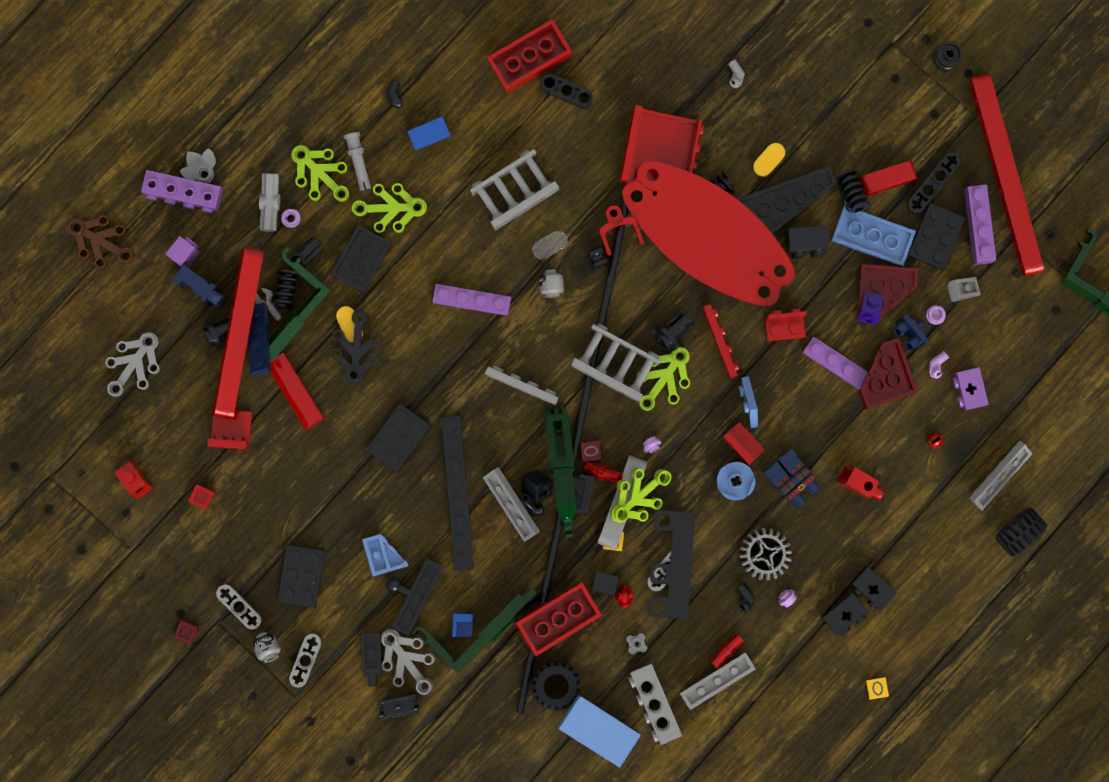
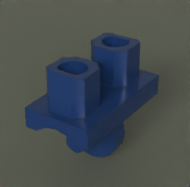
M906 314L895 322L896 325L893 328V332L899 337L903 334L907 336L908 340L904 344L909 351L919 348L929 341L924 335L926 331L921 327L925 324L924 320L918 323L914 317L911 319Z

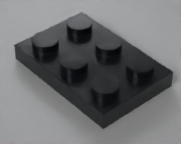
M930 203L908 256L943 271L966 217Z
M358 225L330 275L364 294L392 243Z
M399 404L366 450L395 472H398L431 426Z
M287 545L277 602L316 608L326 551Z

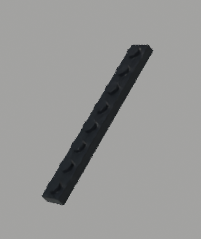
M442 417L455 571L474 569L461 417Z

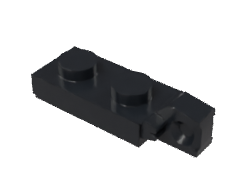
M381 632L361 633L363 676L368 677V687L377 686V676H381L382 671Z

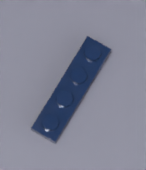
M264 302L254 306L248 336L250 374L254 377L271 371L268 307Z

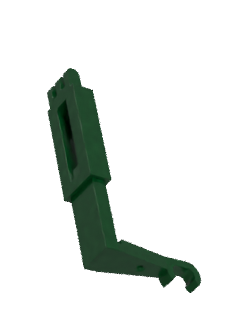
M1088 228L1085 230V233L1091 237L1089 243L1085 244L1081 241L1077 244L1081 249L1060 283L1094 303L1096 309L1109 316V292H1102L1074 275L1078 273L1097 238L1096 232Z
M288 246L282 249L281 258L315 287L316 290L295 314L291 313L269 338L270 363L305 325L303 321L330 292L326 286L299 264L301 261L300 257H296V260L292 262L285 256L286 252L289 251Z
M565 406L561 407L562 413H558V407H554L555 414H551V409L546 408L547 418H545L550 472L554 477L556 506L564 523L565 538L573 537L572 521L576 510V499L573 481L575 468L569 416H566ZM560 427H562L563 438L560 439L558 437V439H555L554 428H556V435H561Z
M530 589L524 596L518 594L478 634L479 638L457 660L425 628L420 626L414 628L412 635H417L418 631H422L427 636L423 646L430 645L456 673H460L487 644L491 645L538 597V592Z

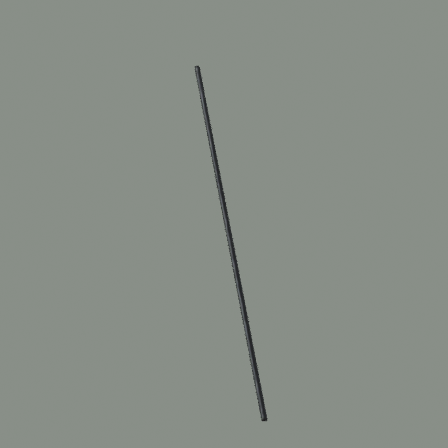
M623 199L621 212L623 218H626L629 210ZM626 224L617 227L597 325L605 326ZM602 338L589 361V366L595 369ZM586 375L572 442L574 468L594 379ZM559 512L557 513L538 606L548 599L563 527V521ZM530 650L516 709L517 713L524 714L535 656L532 655Z

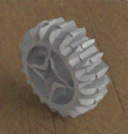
M762 528L761 535L758 530H755L754 534L756 537L748 534L747 536L751 541L743 540L747 547H740L741 551H745V554H741L740 558H746V561H743L741 564L742 566L749 565L745 569L746 572H749L751 569L754 570L751 574L752 577L759 573V580H762L763 574H765L766 580H770V574H772L773 578L776 579V571L782 575L784 572L781 567L789 568L784 562L792 560L786 557V554H792V551H786L785 549L790 546V543H782L786 540V537L783 536L779 539V531L773 536V529H769L768 534H766L765 528ZM762 538L772 539L779 546L768 548ZM757 541L759 552L755 556L750 557L751 547ZM763 549H766V551L775 550L768 555V560H765V557L757 558L763 554ZM781 551L780 562L774 567L772 558L774 554ZM762 560L766 563L769 570H761L753 563Z

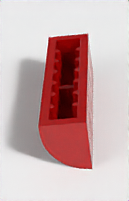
M286 354L278 355L270 363L271 371L269 372L306 431L325 418Z

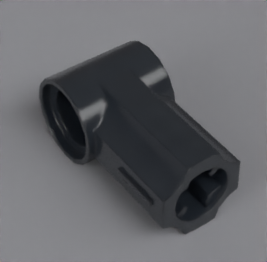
M311 237L295 253H292L288 259L293 262L296 257H300L302 260L301 265L306 268L324 248L316 239Z

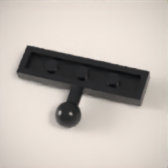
M426 558L411 589L401 585V581L396 577L388 579L386 582L388 591L392 593L400 592L407 596L391 628L407 636L410 635L444 568L443 566Z

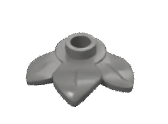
M207 149L201 156L195 152L188 151L186 156L188 166L180 170L183 177L189 180L210 183L214 178L213 168L216 164L213 152ZM203 172H208L206 178L202 177Z

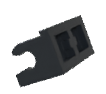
M574 473L575 513L588 514L595 477Z
M416 693L377 701L381 720L420 712Z

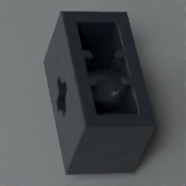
M865 567L851 582L852 590L859 597L862 595L868 599L866 603L874 610L877 608L882 610L897 593L869 567ZM876 586V593L869 594L870 589L868 587Z
M850 593L821 618L836 636L840 634L844 636L851 630L849 626L854 622L860 623L866 617L864 614L868 611L856 596ZM842 612L850 613L848 615L849 620L841 619L843 617Z

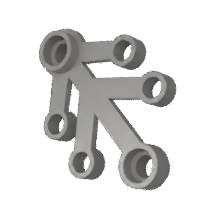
M146 332L141 335L139 340L120 341L117 343L116 349L121 353H125L128 349L132 348L139 349L136 354L117 358L108 357L105 364L110 369L116 368L117 365L129 363L118 380L108 384L107 391L110 395L118 397L123 394V386L135 368L138 378L137 387L141 390H146L149 387V381L145 377L142 360L146 352L149 360L148 371L152 374L159 373L160 366L156 362L154 351L159 341L154 333ZM149 338L152 339L151 345L146 344V340ZM121 344L126 345L124 350H120L119 346ZM111 359L115 361V364L113 366H109V361ZM152 365L157 366V370L154 372L151 371ZM146 381V386L142 388L140 382ZM115 386H119L120 388L119 392L117 393L113 391V388Z
M394 629L384 631L381 641L386 648L382 669L390 671L394 668L392 660L394 650L398 655L393 684L396 687H401L405 684L404 668L406 666L417 681V692L422 695L428 694L433 688L432 681L423 677L412 660L431 665L435 662V655L430 652L420 654L404 651L401 645L412 646L414 649L422 648L424 640L421 637L414 639L401 637ZM389 635L394 637L393 642L389 640ZM415 640H419L421 645L416 646ZM426 656H430L432 661L428 662ZM385 662H389L391 667L386 668ZM401 678L402 684H398L396 679ZM423 682L428 684V689L423 687Z

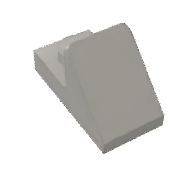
M976 277L952 280L947 285L952 302L981 295Z

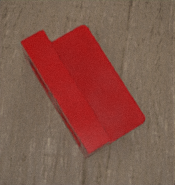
M737 423L722 437L747 466L764 452V448L741 423Z

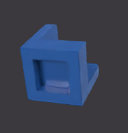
M453 613L452 637H472L473 614Z

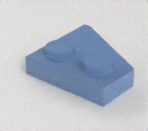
M747 376L741 378L742 385L739 386L740 396L744 397L745 400L743 407L745 413L748 414L750 428L758 427V409L750 379Z
M381 534L362 539L372 577L408 566V563L404 561Z

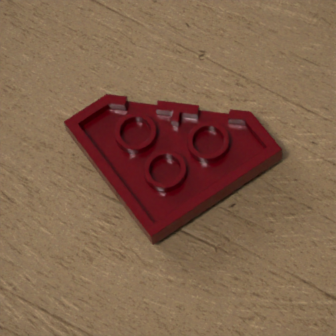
M861 264L857 322H860L858 317L865 292L884 296L880 320L918 288L919 269Z
M899 338L879 344L858 391L865 410L918 392Z

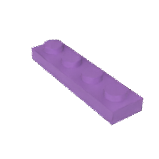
M436 284L432 303L508 316L511 297Z
M813 337L803 351V354L859 390L867 371Z

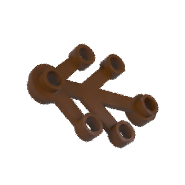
M105 215L86 222L79 218L72 219L67 228L69 234L76 237L79 249L78 256L81 259L87 260L91 256L90 251L85 246V236L91 241L95 257L94 265L98 269H104L107 266V261L102 256L100 246L118 255V259L124 264H129L133 261L134 253L129 248L121 249L104 239L116 235L119 237L124 236L126 228L123 225L119 224L114 228L93 233L88 229L99 225L107 227L110 224V219ZM102 218L107 219L106 224H101ZM76 225L81 226L79 231H75ZM122 227L123 232L118 234L117 229ZM83 251H87L86 257L81 256ZM129 253V259L125 260L124 254ZM99 260H103L104 262L103 266L101 267L98 266Z

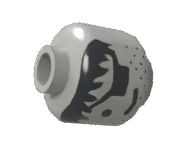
M545 270V274L539 276L540 293L545 295V298L560 297V294L564 292L563 275L556 273V270Z
M261 633L256 636V640L252 644L258 660L267 663L279 657L278 654L281 649L276 636L273 634Z

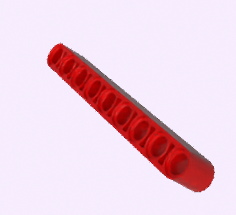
M246 247L242 249L212 415L216 417L232 419L234 416L263 260L262 250Z

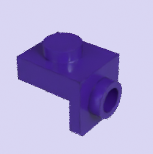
M865 292L858 321L876 325L881 315L884 296Z

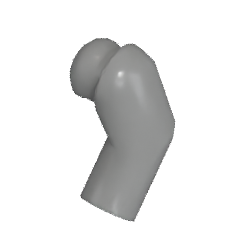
M735 59L728 64L733 72L729 84L733 88H738L743 83L745 73Z

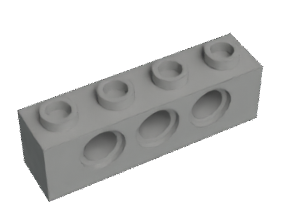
M650 663L631 671V677H628L632 688L636 687L639 694L636 695L639 705H644L646 713L643 714L647 724L652 723L654 730L651 733L655 742L659 741L662 745L681 737V731L652 664ZM645 681H649L652 684V689L649 692H644L641 689V685ZM653 699L658 700L660 703L659 708L656 710L649 708V702ZM660 717L667 719V725L664 728H659L656 725V721Z

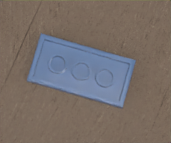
M844 205L831 241L903 267L916 231L863 211L858 213L848 212L846 205Z
M580 695L576 697L557 726L559 730L619 768L641 736L638 732Z

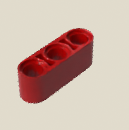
M912 161L900 163L860 177L866 196L918 179Z

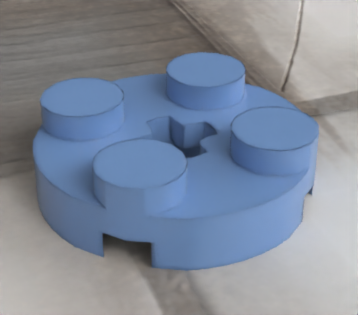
M728 463L720 469L717 475V488L729 500L744 499L754 490V474L750 467L744 463ZM738 476L741 484H737L734 487L732 486L733 482L730 480Z

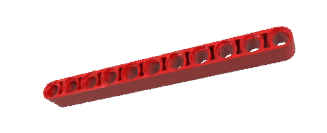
M989 73L970 77V88L1022 275L1025 277L1044 271L1043 262L992 78Z

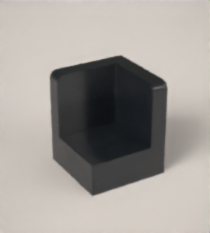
M538 470L522 476L523 494H528L536 502L551 496L552 479Z
M597 571L592 590L615 595L619 577Z

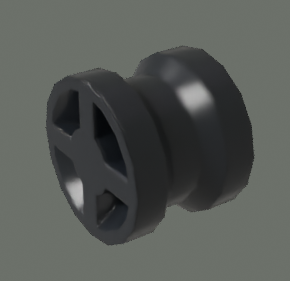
M604 248L587 254L588 259L592 262V269L602 267L610 262L609 258L605 256L606 251Z

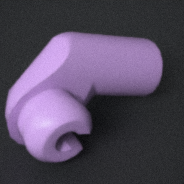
M944 351L929 362V374L932 378L938 379L942 376L941 364L949 358Z

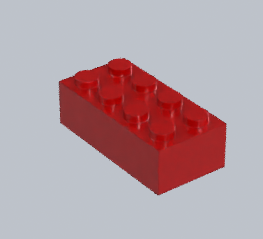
M552 19L488 56L487 62L504 91L508 94L572 57V50Z
M578 581L516 619L513 623L532 655L538 656L602 615L583 582Z

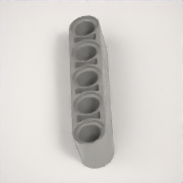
M629 455L622 475V480L630 483L626 502L631 496L633 485L632 469L640 468L645 471L647 461ZM618 489L616 490L597 543L614 550L617 548L626 521L622 523L614 522L610 515L612 507L618 502Z

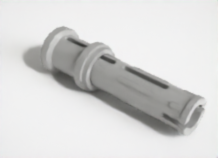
M354 132L343 137L347 141L349 149L347 153L352 157L359 191H364V182L366 189H371L362 155L365 150L360 143V132Z

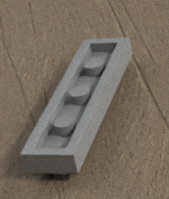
M493 365L492 368H487L486 376L556 406L558 397L555 396L556 392L549 389L545 391L538 389L539 385L531 381L524 383L520 381L521 377L511 373L508 376L503 373V369Z
M1019 441L970 496L971 501L977 508L983 511L1033 454L1025 443Z
M497 467L483 477L522 540L525 542L540 532L500 468Z
M745 652L685 689L680 695L691 710L756 668Z

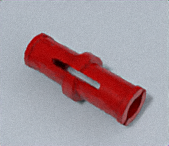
M588 461L584 467L585 473L594 475L603 481L605 479L617 484L618 481L623 479L622 472L609 469L606 465L601 466Z
M734 633L728 642L720 646L721 649L709 661L719 669L729 657L733 656L734 651L744 640L737 633Z

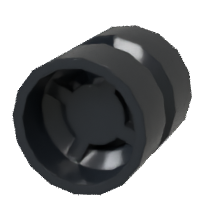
M945 42L935 52L933 62L941 71L953 70L962 58V50L957 43Z

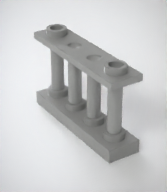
M535 149L524 151L520 154L521 158L485 181L479 180L472 185L470 190L472 196L478 193L493 215L491 225L495 231L559 191L557 183L555 181L552 183L547 181L533 160V157L537 156ZM524 163L528 164L541 184V190L537 193L531 192L517 170ZM508 173H511L525 195V200L521 203L515 202L501 180ZM495 183L509 205V210L504 214L498 211L485 191V188Z
M593 324L591 330L596 333L583 357H580L579 360L575 358L571 367L639 403L643 396L640 393V387L653 363L656 365L660 364L659 356L651 351L646 353L607 332L608 328L601 324L597 326ZM602 336L613 342L600 366H597L595 369L589 366V360ZM621 345L630 351L617 375L611 378L606 375V369L617 348ZM638 354L647 360L634 384L628 387L623 384V378L634 357Z

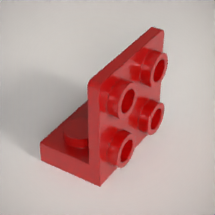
M791 309L788 313H782V310L771 311L765 318L767 342L806 338L804 318L807 316L806 311L802 312L801 309Z
M235 411L232 419L213 416L211 439L208 438L207 446L212 448L249 450L252 412Z

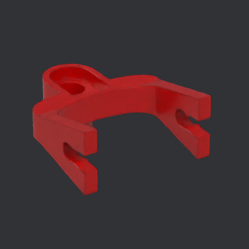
M610 206L606 210L608 223L599 230L607 256L611 255V251L605 235L610 229L620 225H633L639 245L644 244L636 219L633 217L623 218L621 209L618 206ZM611 210L616 211L617 214L615 217H612L610 215Z

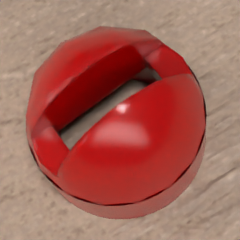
M932 433L928 436L927 443L932 448H938L943 444V437L939 433ZM937 437L940 438L939 441L932 444L931 440Z

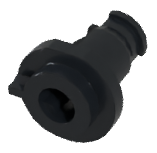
M681 311L680 315L673 318L665 327L657 325L650 333L663 349L675 351L679 348L677 341L695 322L688 313L684 315Z
M229 318L214 325L209 321L204 323L205 328L202 329V332L210 348L215 346L217 350L222 349L221 342L226 340Z

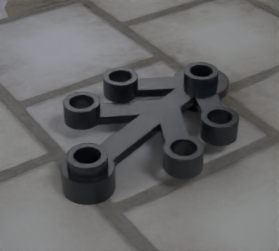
M357 310L352 314V321L355 324L353 345L345 337L342 330H335L332 334L333 339L339 341L352 357V363L350 364L343 357L341 349L336 348L331 351L332 359L337 360L346 370L345 379L353 385L362 382L364 372L381 360V355L378 352H373L369 355V359L359 366L360 357L383 340L380 333H374L371 335L370 340L361 346L363 324L368 320L367 313L363 310ZM358 314L363 317L360 322L356 320V315ZM338 331L342 334L340 339L335 337V333ZM375 335L380 337L379 342H374L373 337ZM335 351L340 352L339 358L334 357ZM373 354H376L378 356L377 361L372 360L371 357ZM353 371L358 374L356 379L351 377Z

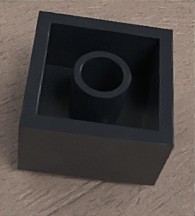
M827 226L788 228L785 233L787 256H791L792 259H802L805 255H811V258L822 257L829 249Z

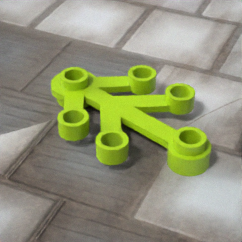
M299 145L292 150V159L297 163V178L295 182L298 187L304 188L307 185L305 165L311 169V190L309 192L311 200L318 201L321 198L319 178L334 192L333 194L337 201L344 202L349 198L348 189L345 186H338L325 173L338 172L339 174H344L348 169L346 163L316 164L311 160L313 158H324L326 161H331L334 158V153L331 149L309 151L306 146ZM300 152L305 153V156L303 158L298 157V154ZM331 152L332 155L331 157L326 158L325 153ZM340 165L345 166V169L343 171L338 170V167ZM304 179L305 183L303 185H299L298 180ZM341 191L345 192V196L343 198H340L338 196L339 192ZM318 192V197L313 198L312 193Z
M395 183L392 186L393 193L400 195L407 202V204H399L385 191L382 184H376L373 187L374 194L382 197L388 204L366 205L365 202L359 200L353 203L352 211L358 217H362L366 213L388 212L381 221L374 224V230L379 234L385 231L386 226L399 212L408 211L400 221H396L393 224L394 231L401 233L404 231L405 225L414 216L420 217L426 212L427 205L425 201L421 198H412L400 183ZM400 186L401 191L395 192L394 188ZM377 187H381L382 192L377 193L375 189ZM416 204L421 206V209L418 211L414 210ZM362 206L364 210L363 212H357V208ZM379 224L383 225V229L381 231H378L376 229L377 225ZM401 224L402 229L396 230L395 226Z
M679 347L677 350L672 351L671 354L658 357L661 360L660 363H671L667 369L648 372L643 383L649 379H660L651 392L640 399L639 405L642 410L650 411L655 405L654 399L666 382L669 392L668 402L672 405L679 402L680 398L676 392L673 372L678 367L681 378L679 386L682 389H687L690 386L685 365L690 358L687 349ZM678 353L683 354L682 360L676 358ZM687 380L688 386H682L681 381ZM672 395L677 397L676 402L670 401ZM645 400L650 401L651 405L649 407L643 405Z
M640 468L632 469L633 485L630 499L626 502L630 483L625 480L618 481L619 497L617 504L611 509L610 515L612 520L617 523H622L628 518L637 519L642 522L646 521L649 516L647 511L643 509L630 511V509L635 505L651 507L656 510L662 507L661 499L657 497L646 499L644 497L659 484L663 486L668 485L671 481L670 472L663 469L656 471L654 479L640 490L644 471Z

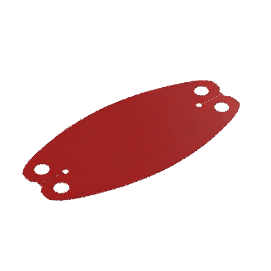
M656 161L643 162L637 170L638 177L634 182H629L624 187L622 195L631 215L636 219L649 239L678 267L709 287L748 303L761 306L774 305L780 296L779 290L794 279L795 271L786 252L768 228L738 199L710 181L669 164ZM648 170H657L659 174L658 179L655 181L648 180L646 176ZM639 190L642 192L643 198L640 202H634L631 199L633 191ZM654 191L658 193L656 196L653 195ZM777 265H783L786 268V274L783 277L775 275L774 268ZM760 271L764 272L763 276L759 275ZM766 286L770 289V295L767 298H761L758 295L760 287Z

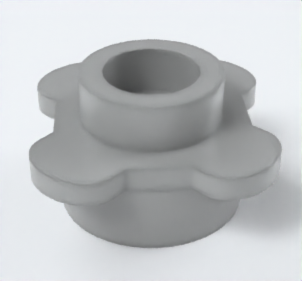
M640 633L638 636L629 635L626 641L629 643L628 651L630 654H635L639 651L646 652L647 646L644 642V634Z

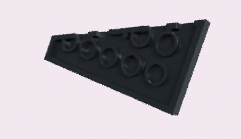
M828 166L738 198V200L753 212L768 230L774 234L837 183L831 167Z

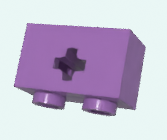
M179 236L166 255L181 267L185 265L189 268L200 254L197 250L199 246L188 237L183 239Z
M980 367L954 374V378H952L953 386L955 389H958L959 396H957V402L963 411L989 405ZM968 386L969 388H973V391L971 393L966 392L965 390L966 388H968Z

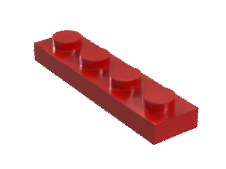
M711 304L706 305L702 310L729 380L736 378L739 367L737 362L731 359L730 354H733L730 344H726L723 338L726 336L723 326H719L716 320L719 318L715 307L712 308Z

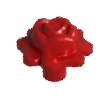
M623 585L615 593L614 597L618 601L619 607L627 609L633 603L634 593L631 591L630 586Z

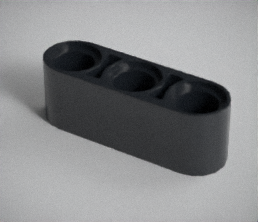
M546 74L541 79V88L544 93L580 109L591 107L593 95L588 89L553 74ZM547 80H552L555 85L552 88H547L544 83ZM570 88L572 93L566 96L562 94V90ZM582 95H586L590 100L587 103H582L579 98Z

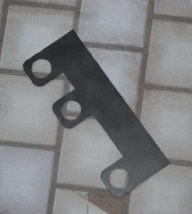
M658 510L654 514V528L661 531H673L671 563H654L651 566L650 581L655 584H669L668 598H649L648 614L651 617L688 619L695 513ZM662 514L670 518V523L666 527L660 526L657 521L658 517ZM660 567L665 569L666 577L663 580L656 579L654 577L655 569ZM661 601L664 604V610L661 613H655L652 610L653 602Z

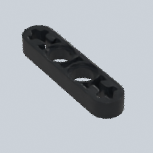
M947 153L909 199L907 209L910 213L919 214L958 168L961 159L957 153ZM947 157L950 159L954 157L956 165L951 164L948 169L944 168L949 162ZM942 171L945 175L944 180H936L935 172ZM926 185L931 186L933 189L932 195H925L923 187ZM921 196L923 200L919 204L920 209H913V203L911 202H916Z

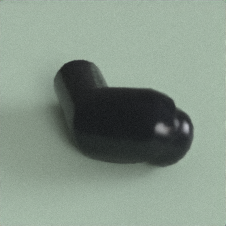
M391 80L386 98L390 106L399 109L403 106V100L397 94L400 83Z
M528 494L521 496L523 505L531 514L540 517L541 514L545 513L543 505L535 506Z
M744 583L737 588L742 596L739 609L742 613H748L753 607L754 596Z

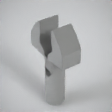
M262 288L266 294L267 301L261 300L256 293V304L264 302L274 319L280 321L283 318L282 315L271 304V300L274 297L272 296V291Z

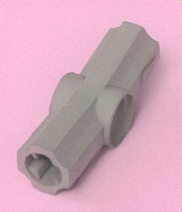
M262 173V193H260L259 209L261 211L260 231H277V217L280 210L279 174Z

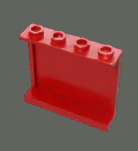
M635 105L632 108L618 182L626 184L634 182L638 177L637 170L646 161L661 162L695 173L697 162H694L695 155H698L700 151L698 140L704 130V125H701L702 119H687L643 109V106ZM650 169L646 176L648 180L655 181L658 179L659 174L657 170Z

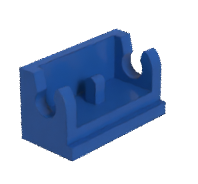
M443 116L407 131L415 151L451 136Z

